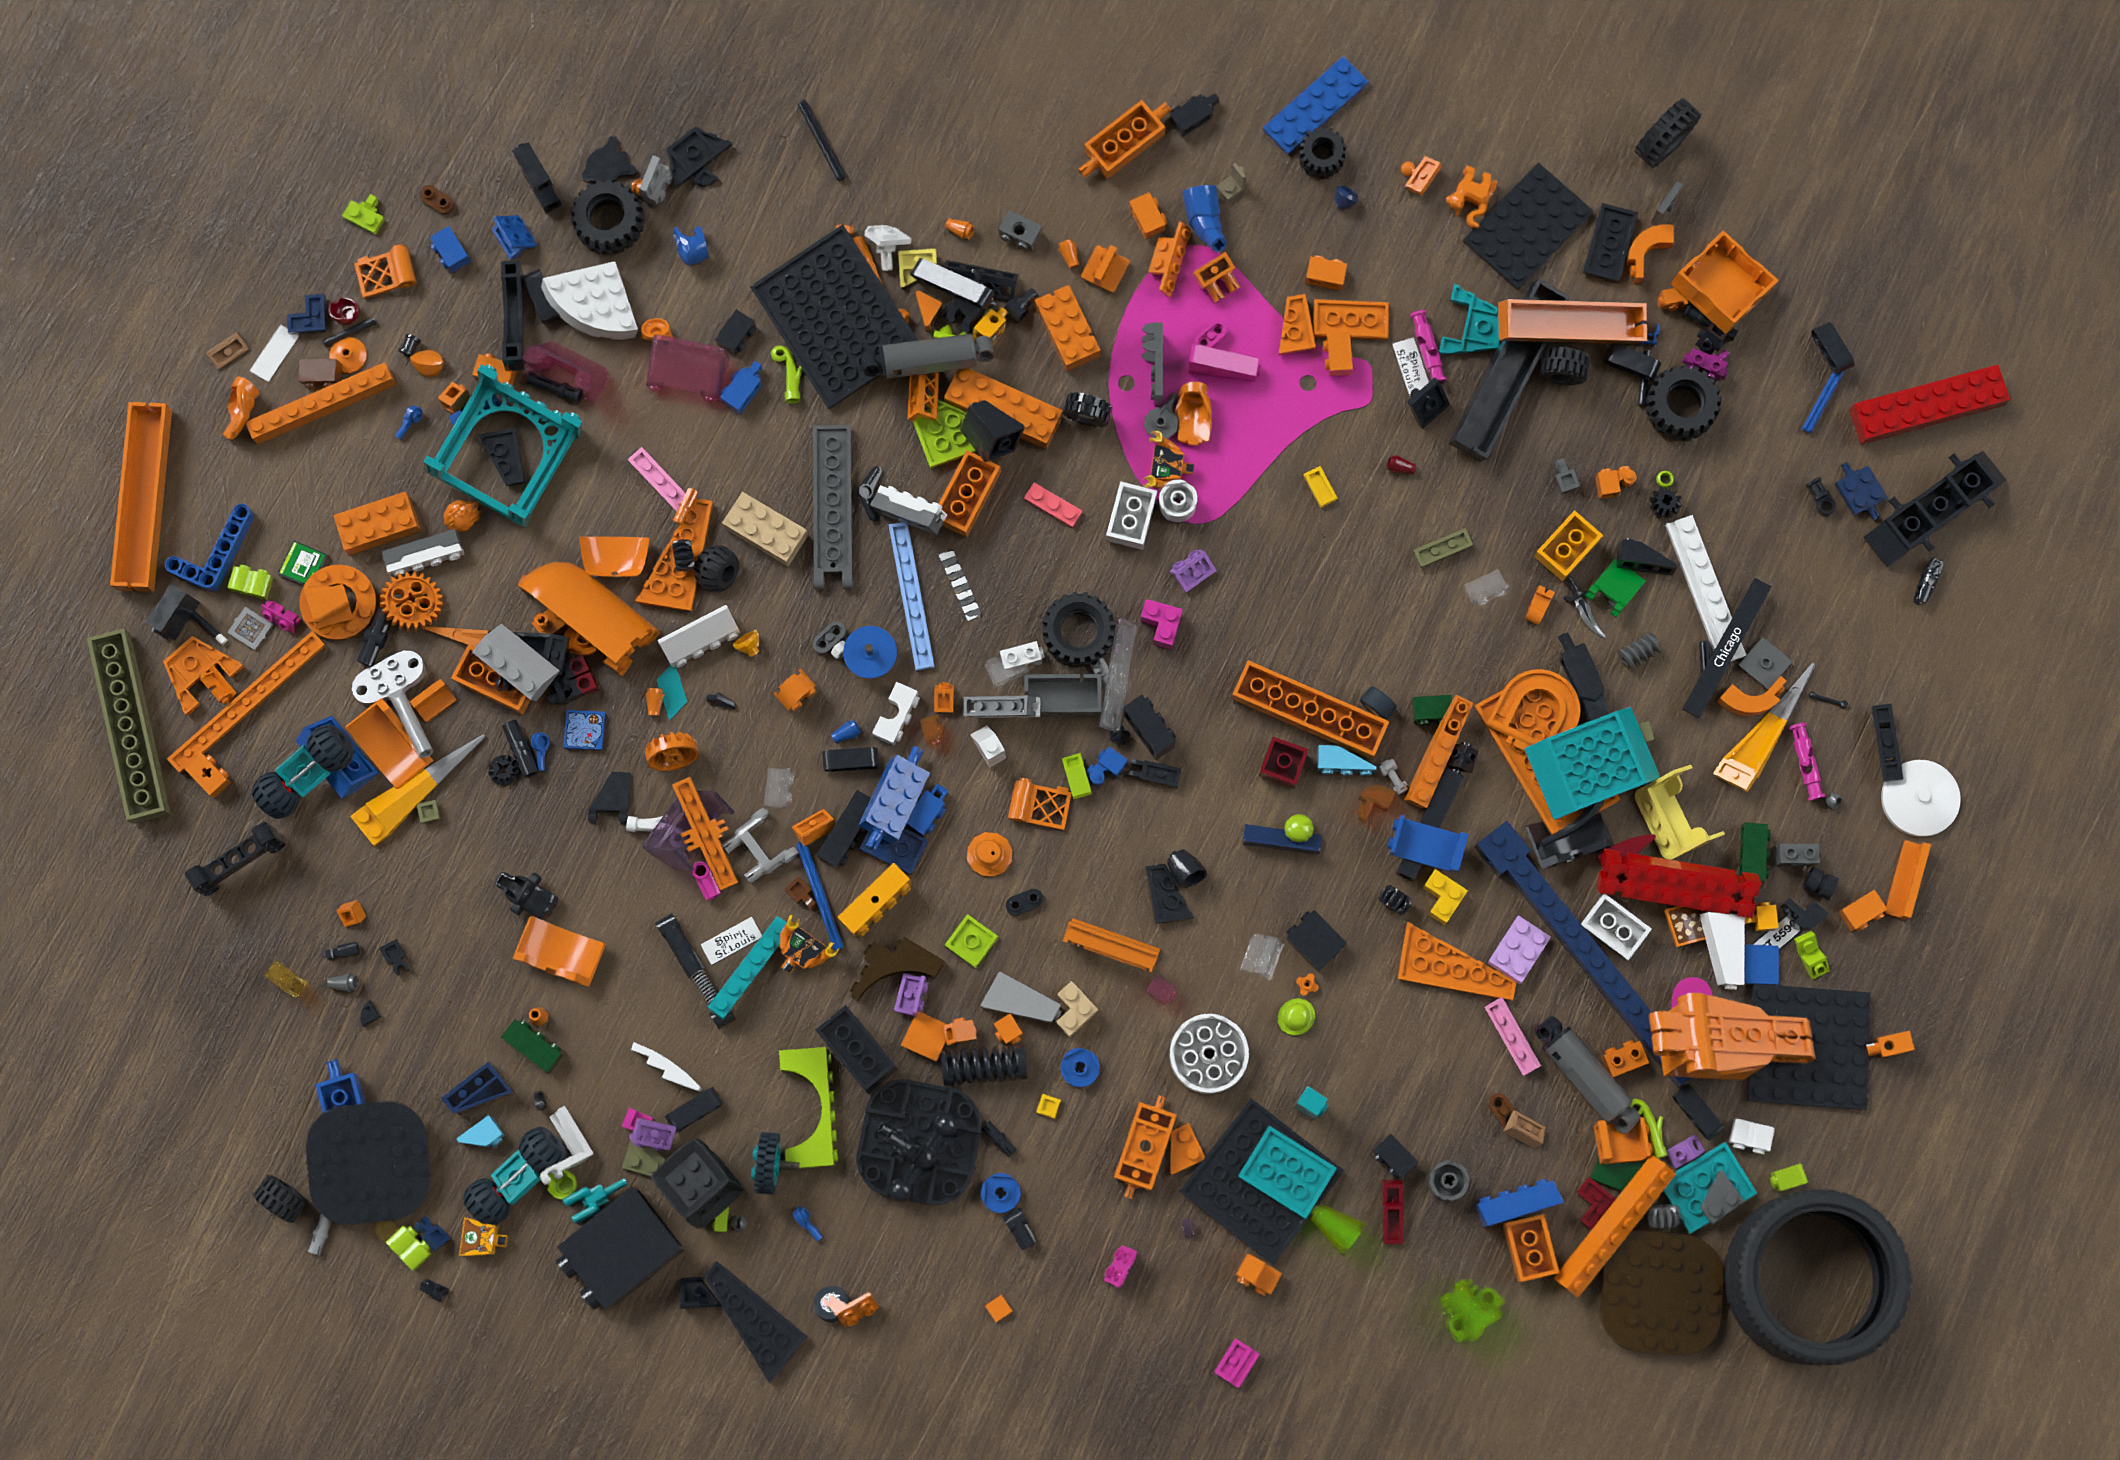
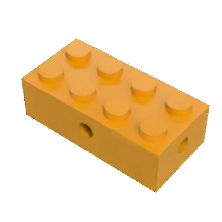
M893 863L838 916L839 921L855 938L863 937L870 930L868 927L873 922L876 924L882 919V913L886 909L891 910L897 904L896 900L901 895L904 897L911 890L910 886L912 885L910 879Z

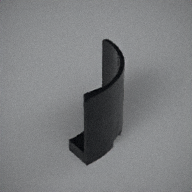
M1601 812L1597 813L1579 830L1544 847L1540 840L1551 835L1544 822L1526 826L1541 869L1555 867L1563 862H1572L1580 859V854L1584 856L1591 853L1592 855L1614 846Z

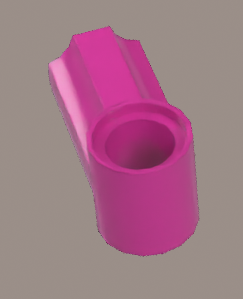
M704 862L695 863L692 867V874L705 900L708 901L719 896L721 892L711 873L710 867ZM704 866L706 868L705 875L698 876L696 873L697 869Z

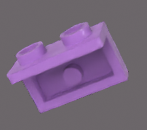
M903 973L894 1009L895 1013L918 1017L919 1012L922 1013L924 1001H922L923 993H927L929 986L925 976L917 977Z

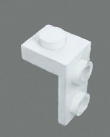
M1037 641L1000 651L1004 669L1032 662L1034 666L1042 664V658H1044L1043 649L1038 647Z

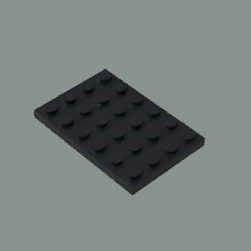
M1538 162L1479 222V227L1474 228L1462 242L1518 291L1594 211Z

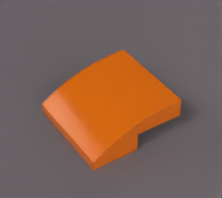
M919 1012L918 1017H914L901 1046L937 1062L946 1044L943 1026L948 1024Z

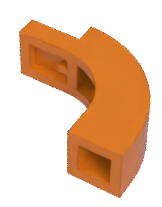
M1674 225L1650 227L1639 234L1634 240L1626 258V265H1633L1630 267V277H1633V283L1641 284L1644 278V255L1648 251L1658 248L1671 249L1674 243Z
M1780 676L1766 693L1759 696L1744 694L1732 684L1719 698L1717 703L1737 715H1760L1770 710L1780 701L1776 696H1779L1785 689L1783 684L1786 680Z

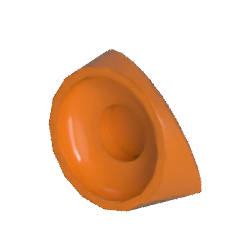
M653 318L647 320L641 327V339L651 342L674 340L668 322L663 319Z
M420 351L410 357L414 368L424 377H434L443 368V358L435 351Z

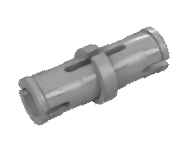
M322 1214L316 1230L312 1233L314 1236L308 1252L320 1255L325 1239H328V1231L332 1223L331 1220Z

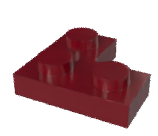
M1587 1177L1576 1191L1579 1196L1591 1205L1579 1221L1592 1230L1616 1200L1590 1177Z

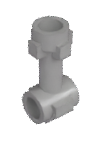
M1386 760L1381 763L1379 770L1384 777L1389 775L1395 785L1393 788L1394 792L1400 795L1408 790L1406 781L1401 782L1395 770L1398 767L1394 760Z

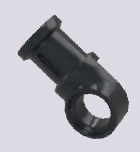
M1821 477L1815 478L1806 484V488H1809L1815 497L1814 501L1817 504L1818 513L1822 516H1830L1836 508L1835 501L1830 492L1826 491L1823 486ZM1825 502L1829 503L1831 505V510L1824 511L1821 507V504Z

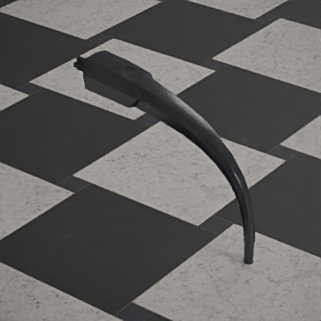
M1568 632L1558 636V639L1565 652L1560 654L1559 661L1578 695L1579 702L1583 705L1588 721L1590 722L1608 715L1604 698V687L1585 643L1575 646ZM1605 800L1588 806L1571 824L1541 839L1542 846H1547L1579 830L1596 815Z

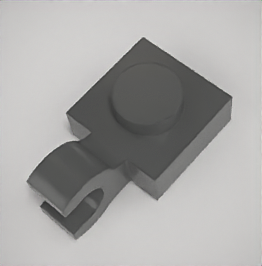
M1564 458L1556 460L1555 466L1559 474L1555 475V479L1561 494L1579 488L1580 484L1574 469L1568 470Z

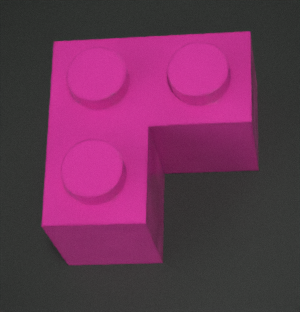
M1149 599L1145 600L1140 622L1157 626L1153 645L1172 650L1183 609Z

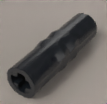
M517 720L503 724L502 728L523 778H530L536 775L539 771Z

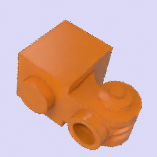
M1622 466L1618 468L1619 471H1611L1610 468L1602 469L1597 473L1595 480L1599 499L1618 497L1621 492L1619 483H1622L1625 487H1630L1634 484L1636 474L1633 470H1630V466Z

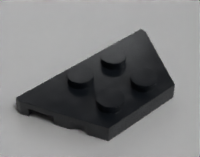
M696 126L667 148V154L675 187L679 188L703 167H706L733 146L732 142L721 139L713 133H707Z

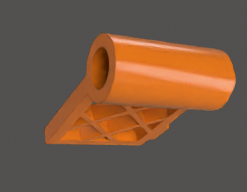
M402 244L393 246L388 253L372 258L365 256L357 259L358 262L354 263L364 299L398 288L412 287L416 284L408 248ZM387 259L388 265L386 269L378 268L380 261ZM369 265L372 268L369 274L365 276L362 274L361 267ZM376 269L383 273L378 282L371 279ZM386 275L392 277V285H382ZM368 282L375 283L376 286L373 291L367 292L366 286Z
M1020 778L1014 784L1008 819L1064 831L1072 792H1068L1069 788L1057 786L1056 789L1034 785L1030 779ZM1037 790L1044 791L1048 796V799L1041 804L1036 798ZM1057 795L1066 796L1065 804L1061 807H1058L1053 800ZM1051 801L1056 810L1047 815L1042 805ZM1037 808H1040L1045 816L1041 820L1031 819L1033 811ZM1058 812L1062 817L1061 825L1053 824L1049 817Z

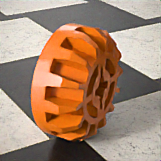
M679 731L677 734L670 732V735L664 736L661 734L660 738L654 737L648 743L645 755L649 768L656 771H672L692 764L698 758L699 752L696 740L689 734Z

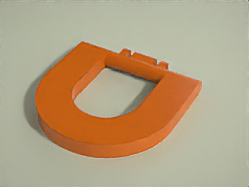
M1542 669L1525 671L1514 677L1504 688L1486 726L1507 735L1508 738L1505 743L1510 745L1512 739H1514L1513 746L1525 752L1524 748L1539 742V740L1509 726L1523 697L1535 691L1548 693L1558 704L1559 715L1549 737L1577 726L1580 717L1578 695L1573 686L1564 677L1552 671Z

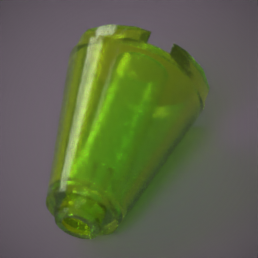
M1324 1204L1321 1207L1316 1205L1310 1214L1313 1216L1311 1221L1342 1256H1345V1250L1348 1251L1361 1234L1362 1229L1360 1227L1365 1228L1367 1225L1363 1221Z

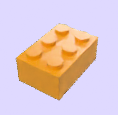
M1574 510L1539 548L1534 557L1563 582L1597 545L1603 534Z

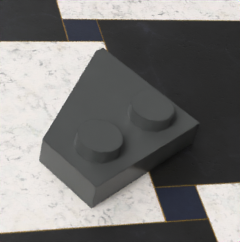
M1722 1170L1717 1172V1176L1700 1206L1701 1211L1711 1224H1714L1744 1202Z

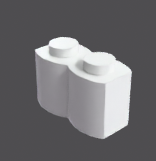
M1734 1119L1729 1143L1733 1144L1734 1148L1745 1150V1147L1753 1149L1752 1152L1764 1155L1765 1152H1769L1771 1149L1775 1128Z

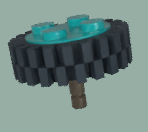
M761 1132L759 1143L753 1150V1160H756L754 1168H752L751 1180H755L756 1194H775L780 1169L799 1170L800 1162L781 1161V1138L779 1133Z

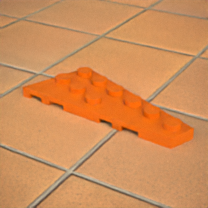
M695 499L691 507L693 510L689 511L684 525H679L675 530L671 541L667 544L656 563L651 576L644 584L643 590L636 598V603L692 612L698 582L694 576V569L685 572L676 570L672 543L679 539H689L692 545L695 564L698 559L697 557L705 547L713 501Z
M1407 922L1397 980L1494 998L1502 997L1505 1000L1513 1001L1516 987L1514 980Z

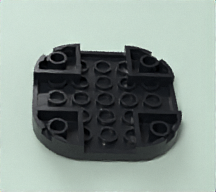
M909 1079L890 1081L873 1093L866 1105L856 1154L858 1171L864 1182L878 1194L891 1198L889 1194L891 1183L895 1179L903 1178L913 1164L912 1161L901 1156L891 1144L885 1141L886 1137L877 1131L882 1122L896 1130H903L920 1142L921 1145H926L936 1131V1118L940 1114L951 1113L958 1118L959 1129L955 1135L945 1137L935 1152V1165L930 1169L922 1170L913 1183L914 1193L908 1201L927 1205H943L957 1199L971 1183L980 1143L982 1122L974 1102L965 1093L955 1088Z
M393 1100L337 1105L321 1113L311 1125L306 1138L309 1191L314 1206L324 1217L333 1222L346 1225L396 1220L410 1215L423 1203L430 1187L427 1135L420 1116L408 1105Z

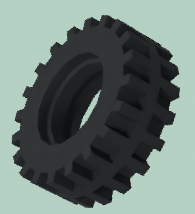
M1681 98L1672 107L1668 108L1658 121L1652 125L1650 130L1645 133V136L1635 147V153L1651 168H1655L1670 156L1680 143L1687 138V135L1694 129V126L1698 124L1702 114L1685 98Z
M1077 591L1071 595L1064 594L1061 599L1054 600L1053 605L1046 610L1045 618H1043V640L1049 653H1052L1057 661L1064 662V665L1068 666L1071 664L1078 668L1079 665L1090 666L1091 663L1098 662V659L1104 655L1106 656L1108 650L1113 645L1115 636L1113 614L1107 608V604L1101 602L1096 595L1094 597L1090 596L1088 592L1077 594ZM1073 614L1089 616L1097 628L1094 640L1084 647L1069 645L1061 634V626L1065 619Z

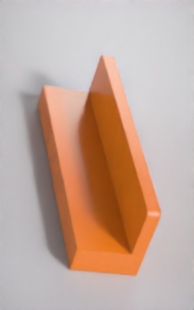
M1907 840L1903 842L1886 903L1887 910L1884 911L1885 914L1903 920L1911 918L1931 844L1925 842L1916 844Z

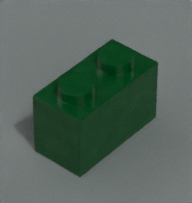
M1452 695L1413 697V723H1418L1419 726L1429 725L1430 722L1440 724L1452 702Z

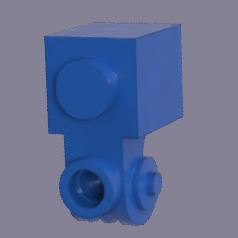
M1108 747L1107 750L1103 749L1097 757L1099 759L1098 763L1095 766L1092 764L1086 774L1089 775L1093 785H1102L1104 782L1103 773L1108 772L1117 778L1128 764V759L1111 747Z

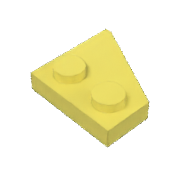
M936 249L898 251L901 288L916 281L910 273L919 258L937 265Z

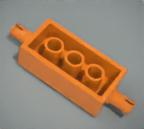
M1143 100L1139 101L1084 144V153L1090 160L1078 168L1080 175L1086 178L1098 169L1109 179L1165 135V126L1160 120L1171 112V108L1169 106L1166 107L1167 103L1164 102L1152 112Z

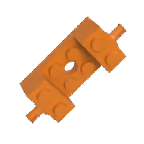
M1159 1095L1155 1106L1139 1102L1114 1179L1123 1181L1128 1185L1124 1196L1128 1198L1131 1190L1130 1199L1133 1197L1135 1188L1152 1190L1177 1116L1162 1109L1166 1098L1162 1097L1159 1104L1161 1099ZM1144 1140L1151 1143V1149L1147 1152L1140 1149V1143Z

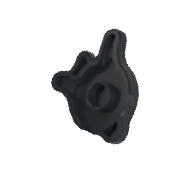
M609 137L605 146L596 149L588 156L585 170L582 173V178L585 182L596 183L597 180L606 182L607 179H612L615 182L623 176L636 175L637 169L628 163L627 152H617L619 144L617 137Z

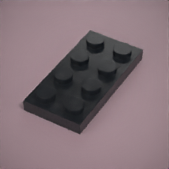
M1605 203L1601 204L1582 274L1619 283L1638 212Z

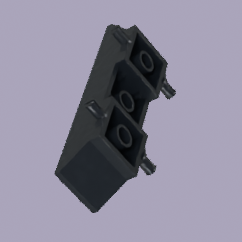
M1984 451L1962 462L1955 453L1952 454L1948 459L1951 460L1955 467L1952 472L1909 503L1901 505L1895 496L1888 501L1895 509L1893 514L1863 537L1886 567H1889L1921 543L1928 552L1933 550L1935 546L1928 538L1978 501L1982 500L1988 509L1995 505L1989 494L2007 480Z

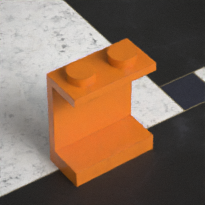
M1641 1117L1640 1122L1626 1134L1619 1132L1614 1127V1124L1606 1125V1120L1597 1121L1594 1125L1600 1164L1646 1161L1651 1156L1652 1144L1648 1142L1647 1137L1649 1127L1647 1123L1645 1124L1644 1117Z

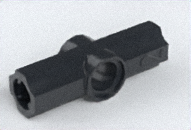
M379 608L371 627H368L364 634V644L356 660L368 667L374 665L380 649L384 648L388 639L387 632L393 619L387 621L386 617L388 614L383 615V609Z

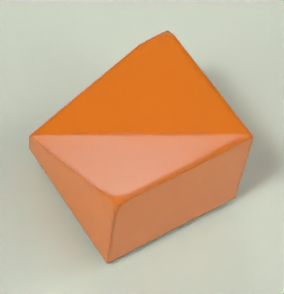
M358 900L345 903L336 910L344 927L358 924L366 917Z

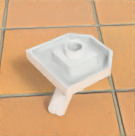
M887 225L868 226L865 230V236L876 243V251L881 253L882 270H892L891 252H895L896 245L911 244V238L897 228Z

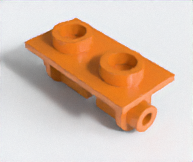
M214 665L210 667L208 672L203 671L199 675L201 677L200 680L208 689L214 688L211 693L218 702H222V704L231 703L236 692Z

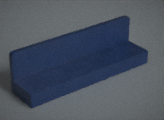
M1245 824L1242 844L1319 855L1322 835L1313 834L1307 841L1297 843L1291 841L1285 835L1284 829Z

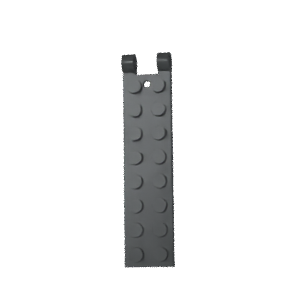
M851 425L813 426L814 590H824L825 573H842L843 589H853ZM832 563L836 564L834 568L831 567Z

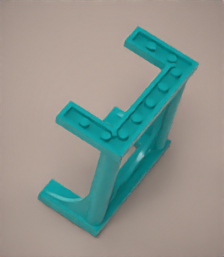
M481 364L477 370L478 384L434 459L426 456L423 461L425 472L526 528L529 523V516L571 444L582 433L581 417L573 412H570V414L565 412L563 415L556 410L550 411L547 409L546 404L541 401L534 402L527 393L523 391L519 393L513 390L514 387L511 384L499 382L498 373H496L497 370L488 364L486 366ZM494 394H498L502 398V405L499 407L492 403V396ZM506 398H508L510 403L513 402L514 405L511 407L506 405ZM486 401L490 406L489 410L483 409L485 406H487V404H485ZM525 409L529 410L528 414L524 413ZM499 411H511L525 416L537 427L543 440L542 460L517 504L514 505L512 503L510 507L447 473L476 423L483 417ZM539 419H542V421L548 422L544 425H541L538 421ZM555 426L558 428V432L553 436H548L544 433L547 427ZM548 440H549V441H554V440H556L555 443L552 442V446H551V447L547 444Z

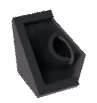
M701 1277L681 1279L680 1309L722 1306Z

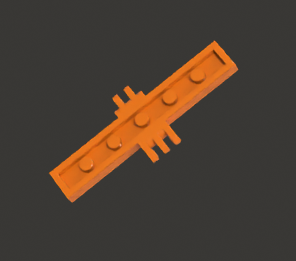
M691 776L672 784L692 828L680 834L681 837L690 836V838L684 840V844L693 843V845L687 847V850L691 851L701 847L720 890L738 883L737 877L719 840L723 836L722 832L729 829L728 826L719 827V825L725 823V820L716 821V818L710 820Z

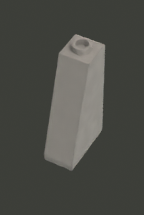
M1000 971L980 1005L985 1010L1011 1014L1050 1024L1054 1020L1057 1021L1062 1014V1010H1060L1061 1004Z

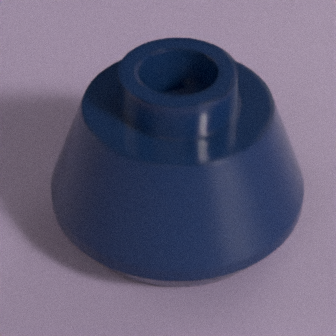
M1341 185L1336 188L1335 205L1343 210L1345 208L1349 209L1358 203V195L1350 188Z

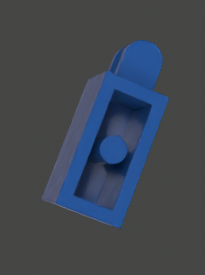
M937 783L931 793L925 791L914 806L906 826L922 837H925L926 834L930 835L935 828L934 822L936 819H941L946 812V809H944L946 805L943 800L949 793V790ZM936 792L941 794L939 799L934 796Z

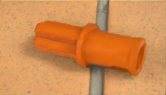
M688 488L682 502L678 503L679 508L672 519L673 522L684 525L689 511L693 510L691 507L698 495L695 489Z

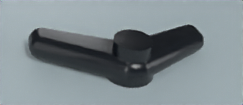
M878 466L872 468L857 491V495L871 521H878L879 519L877 511L870 506L873 500V489L882 473V468Z

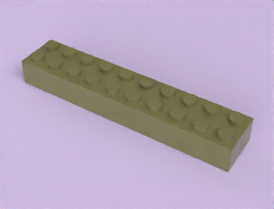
M123 628L89 637L87 642L126 820L136 824L170 815L131 633Z

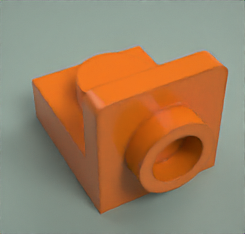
M946 682L935 685L934 712H953L954 685Z

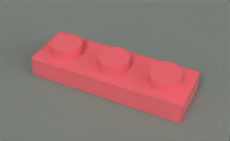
M1033 483L1024 497L1025 501L1071 528L1074 527L1082 514V510L1036 483Z

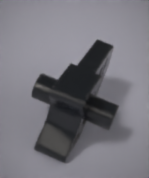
M429 1279L421 1281L419 1290L440 1303L443 1296L448 1295L450 1290Z

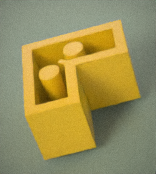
M1435 869L1423 886L1424 890L1438 898V901L1428 915L1445 925L1468 890Z

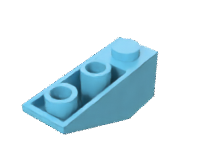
M1319 745L1317 749V771H1322L1321 774L1331 775L1333 772H1341V775H1352V772H1357L1362 776H1371L1376 771V766L1339 746Z

